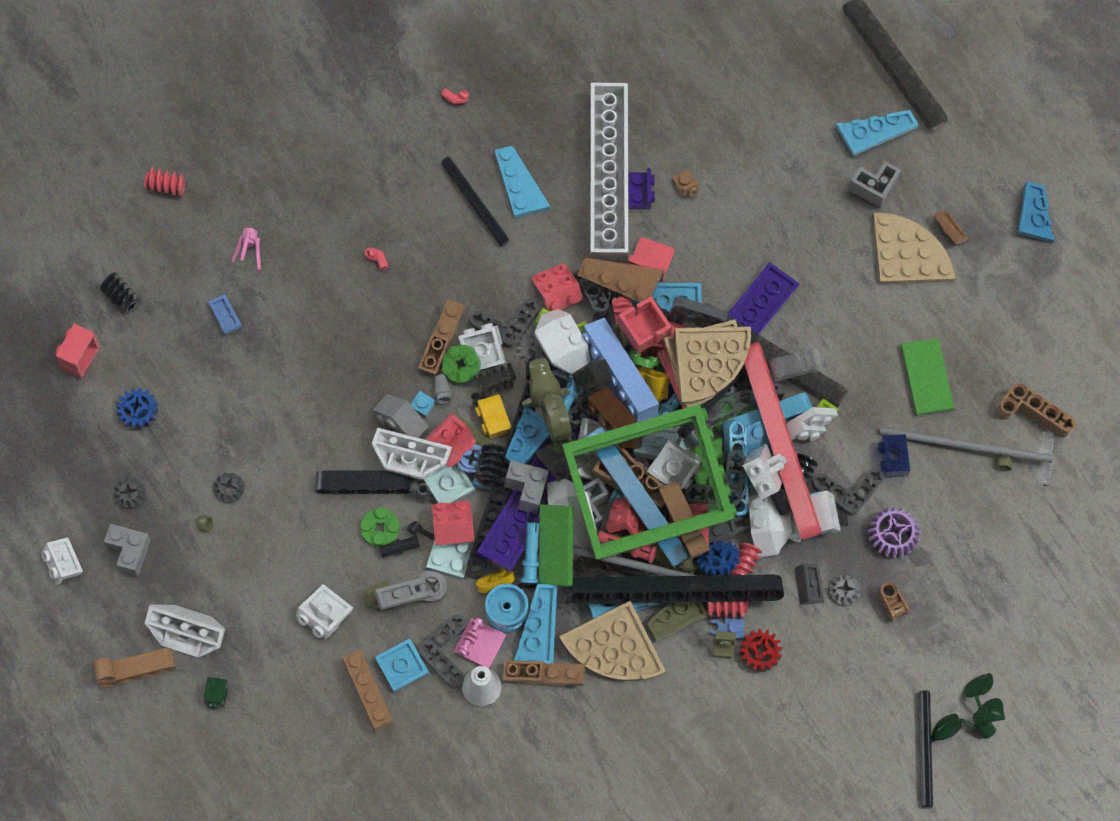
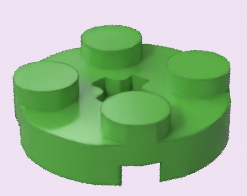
M469 345L452 346L443 356V373L450 380L457 383L470 381L478 375L481 368L478 353ZM464 359L463 363L466 366L459 368L457 361Z
M628 350L627 354L634 364L651 369L655 365L654 369H660L661 363L659 358L650 355L644 358L641 357V353L638 354L636 351Z
M383 507L369 511L363 517L360 524L363 539L374 547L393 543L399 535L398 518L393 512ZM377 524L385 525L383 532L375 530Z

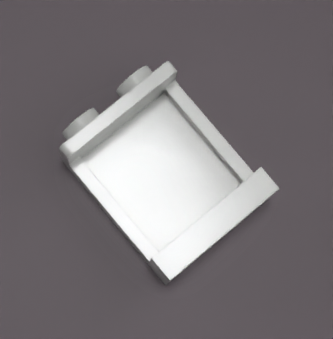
M823 491L810 495L822 533L828 531L832 533L840 532L834 494ZM791 509L793 533L789 538L798 543L801 542L802 538Z

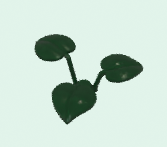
M991 673L974 678L966 685L964 690L967 697L975 696L979 707L972 717L974 725L963 718L959 719L957 714L947 715L935 725L931 736L933 743L937 740H944L954 736L960 730L961 723L969 726L973 731L978 730L985 739L995 734L996 728L992 722L1005 720L1003 702L999 698H994L982 705L979 700V695L988 693L993 686L994 680Z

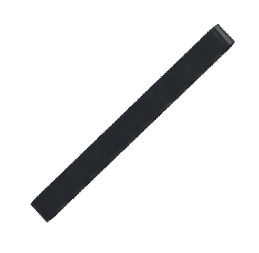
M529 383L524 388L505 446L506 452H503L504 456H506L523 414L524 407L522 402L531 397L528 393L530 391ZM533 406L529 408H531L534 412L537 413L539 406ZM505 458L501 459L503 465L498 467L502 470L501 473L496 474L500 478L506 477L509 469V464L506 463ZM500 479L494 481L498 486L491 489L467 562V573L472 579L483 577L488 564V560L477 555V549L486 538V535L482 532L492 528L506 505L512 490L504 487L505 482L500 481ZM497 494H502L504 498L501 500H497L494 498V496ZM490 512H497L498 516L491 518L488 514ZM478 565L481 569L475 572L471 570V567Z
M775 574L573 578L572 586H568L569 600L574 604H620L631 601V603L778 601L784 597L782 578Z

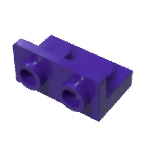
M647 168V172H628V209H650L651 203L655 202V192L651 191V186H654L655 177L651 175V168Z

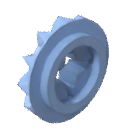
M474 444L471 450L466 451L457 463L460 470L465 471L467 474L477 473L476 469L482 447ZM472 453H474V459L477 461H473L469 465V460L466 458H470Z

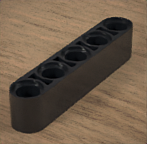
M323 470L316 472L315 492L318 494H408L411 492V477L387 470Z

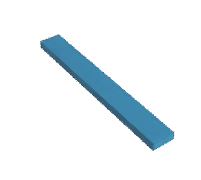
M601 426L586 437L603 433L605 430ZM611 445L594 450L647 530L667 525V521L616 446ZM678 537L657 543L673 567L690 557Z

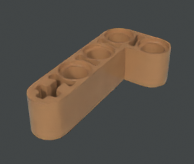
M1022 383L1014 384L997 410V414L1001 419L1009 420L1019 409L1062 438L1069 437L1076 427V421L1072 416ZM1014 392H1019L1022 397H1017L1014 395ZM1033 402L1037 404L1038 407L1034 408L1030 405V403ZM1008 406L1012 411H1006L1003 407ZM1046 413L1052 414L1054 418H1048Z
M676 480L658 488L674 522L694 517ZM701 531L681 536L692 559L710 551Z
M172 648L159 649L112 661L111 658H100L93 662L96 680L101 688L167 673L176 669Z

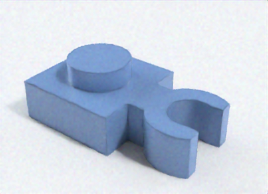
M725 618L724 623H721L719 620H711L710 625L718 627L716 631L736 632V640L744 639L745 619ZM711 630L710 635L715 636L716 631Z

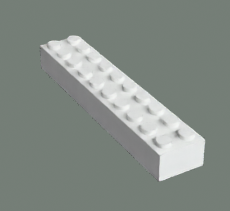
M591 83L590 257L610 261L628 260V83Z

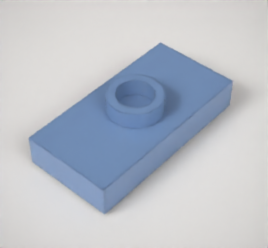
M226 294L208 302L224 335L242 328Z

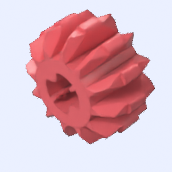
M618 296V298H613L612 300L616 324L618 323L619 314L632 307L631 298L627 296Z

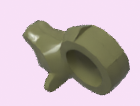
M545 358L529 362L531 397L522 402L523 407H541L545 425L553 443L572 438L568 412L562 400L563 397L569 395L568 389H560V385L552 374L550 365Z

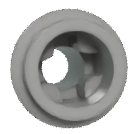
M440 374L435 377L434 399L439 404H447L452 401L453 393L447 382L446 375Z

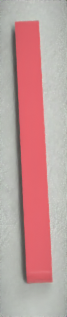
M759 341L751 343L744 364L774 456L781 454L787 460V463L784 464V469L779 472L802 540H806L822 534L821 527Z

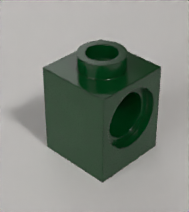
M207 677L203 701L205 705H208V708L219 709V707H225L229 687L227 679Z

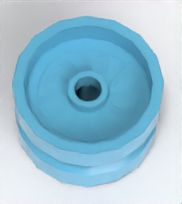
M501 584L493 588L486 597V616L491 627L503 633H512L524 626L529 614L527 596L522 589L512 584Z

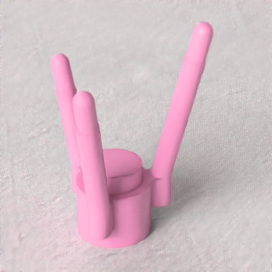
M253 228L243 229L242 236L239 237L238 245L231 260L232 263L235 262L242 244L241 261L244 260L247 247H253L255 244L257 269L261 270L260 238L257 237V230Z

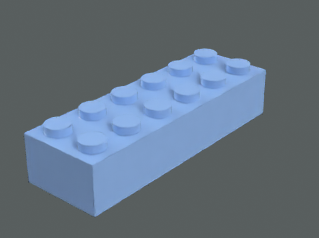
M605 318L584 325L582 336L588 345L592 369L598 373L600 382L613 392L637 422L657 417L658 401Z

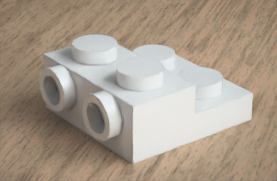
M486 324L481 326L482 330L475 331L474 328L464 330V335L459 336L460 344L469 345L478 353L477 355L481 361L480 370L506 363L498 325Z
M812 407L787 423L791 439L803 441L809 439L813 441L820 438V434L826 431L824 425L831 423L832 419L838 416L836 409Z
M669 439L647 472L666 485L676 480L681 490L683 488L686 490L693 481L690 479L693 473L697 475L702 469L703 465H701L703 459L688 448L684 450Z
M322 584L298 607L296 617L301 625H308L316 637H323L326 640L352 612L353 607Z

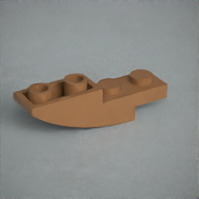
M447 299L435 331L430 337L419 364V369L437 375L442 365L443 356L450 349L457 333L459 322L466 308L465 305Z
M504 660V681L552 687H566V685L584 686V664Z

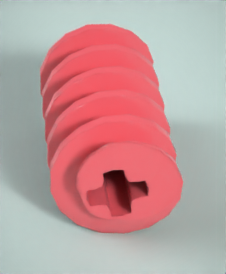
M152 166L151 170L146 174L144 189L150 187V190L154 191L157 188L158 192H162L164 189L165 194H169L171 191L172 195L175 196L178 193L182 197L185 189L184 175L181 173L178 178L174 171L172 176H169V170L162 174V168H159L158 172L155 173V168Z
M741 543L739 545L740 550H738L740 564H735L737 569H731L730 575L753 574L754 571L750 567L757 566L753 560H760V557L756 555L757 553L762 554L759 548L749 543Z
M748 601L707 602L709 617H712L713 613L716 612L717 618H719L723 612L725 618L731 613L733 619H735L737 613H739L740 618L743 619L744 615L747 614Z

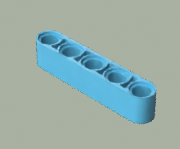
M801 393L779 401L786 423L813 407L807 393ZM757 409L732 419L741 421L746 426L762 419L760 410ZM723 422V423L720 425V426H721V429H722V431H723V433H724V424H725V422ZM737 424L732 426V433L737 432Z
M729 419L724 424L725 477L728 455L732 451L734 444L738 443V449L742 450L747 458L746 426L743 422L736 419ZM737 424V432L732 433V426ZM738 453L731 457L735 461L734 464L742 460ZM745 470L740 501L741 506L736 510V515L740 516L746 514L749 509L748 475ZM733 472L729 475V479L731 482L737 483L740 481V475ZM731 492L728 498H730L731 502H734L736 498L738 499V496H735V492Z

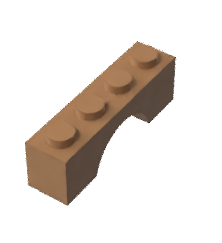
M361 649L342 657L375 734L394 726L393 719Z

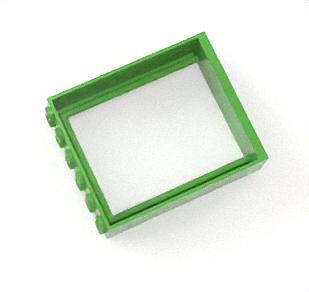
M700 404L562 444L596 561L724 524L735 519L734 516L737 514L734 503L730 504L728 498L731 495L728 484L724 485L723 481L725 477L723 465H718L719 452L717 446H713L711 442L714 438L711 426L707 427L705 422L708 419L705 407L701 408ZM693 422L719 509L600 544L574 456Z

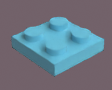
M410 638L375 656L393 692L429 674Z

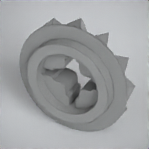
M435 571L422 573L418 578L424 577L431 585L436 584L434 586L435 592L430 589L431 597L424 601L434 602L441 599L447 589L445 578Z
M845 574L838 575L832 580L829 592L836 603L851 605L858 600L861 589L859 582L854 577ZM845 583L847 588L851 589V591L847 592L846 597H844V591L839 589L843 588Z

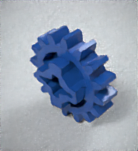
M141 387L136 392L134 388H131V393L124 391L125 397L119 396L121 403H116V407L119 409L116 413L117 416H120V422L125 421L126 427L132 424L133 429H136L137 425H140V428L143 429V424L145 423L150 426L149 420H156L154 414L159 412L158 408H156L158 403L154 401V394L150 395L149 390L143 393ZM143 399L147 400L150 405L144 403ZM125 412H127V414H131V418H129L125 414Z
M721 540L718 544L714 541L713 545L709 544L710 551L697 556V563L701 573L705 572L706 575H724V573L730 575L731 569H737L735 564H740V555L736 545L732 546L730 541L726 544L724 540Z

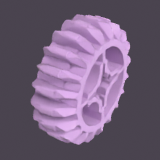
M893 506L891 511L886 507L884 512L878 511V516L873 515V521L869 523L870 529H868V534L871 535L869 541H875L872 547H879L878 554L885 551V557H888L889 553H891L894 559L898 553L902 558L904 552L909 555L911 549L916 548L915 543H918L920 540L917 536L921 534V531L917 530L920 526L919 523H914L916 517H909L910 511L905 514L903 513V507L897 511L896 507ZM887 520V529L879 533V525ZM909 532V540L901 544V536ZM884 540H889V541H891L893 545L887 543V542L884 541Z

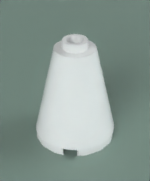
M478 666L465 675L462 683V692L469 703L483 707L494 703L501 693V681L493 670L485 666Z

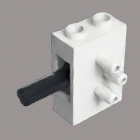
M764 444L748 453L743 467L761 500L770 496L780 515H786L790 512V508L780 491L783 481L779 471L784 469V464L787 463V460L781 454L773 456L767 444Z

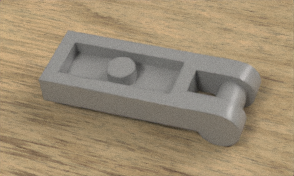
M424 577L379 588L374 591L380 610L418 600H426L431 597L430 591L425 586L427 583Z

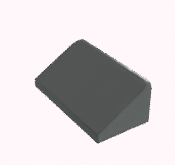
M801 564L795 567L800 605L823 603L824 597L819 565Z

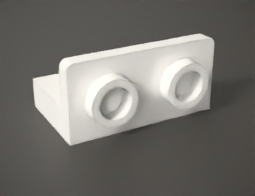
M68 537L46 543L41 555L43 561L47 563L51 579H54L56 585L61 584L63 579L82 574L83 570Z

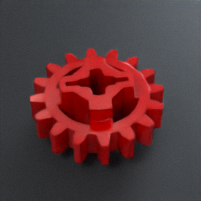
M760 628L756 634L752 630L750 637L748 635L744 636L745 641H741L740 646L743 648L739 650V654H744L741 661L747 660V668L752 665L753 671L760 668V671L763 672L765 667L770 671L772 665H778L777 660H781L782 655L779 653L782 652L783 647H778L781 641L774 640L775 633L770 636L768 635L769 630L762 633ZM762 644H764L763 652L760 655V657H758L759 648L762 646ZM749 653L753 655L754 660L750 657ZM764 659H769L767 662H761Z

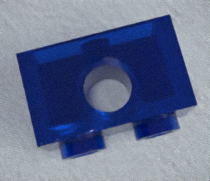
M906 434L884 435L881 441L878 442V452L882 454L883 460L880 461V469L884 472L885 478L908 477L911 470ZM889 454H896L898 459H892Z

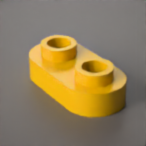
M502 569L478 579L476 586L480 593L489 594L498 585L512 584L515 576L513 571L510 573Z

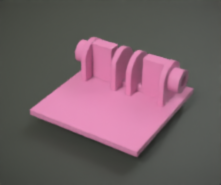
M471 617L454 653L481 666L490 668L507 634L484 624V621L480 618L474 619Z

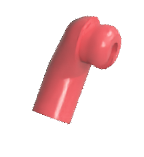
M445 88L441 96L455 105L467 102L469 93L466 90H462L459 94H453Z
M367 248L365 250V256L377 262L381 271L389 268L383 251L375 248Z

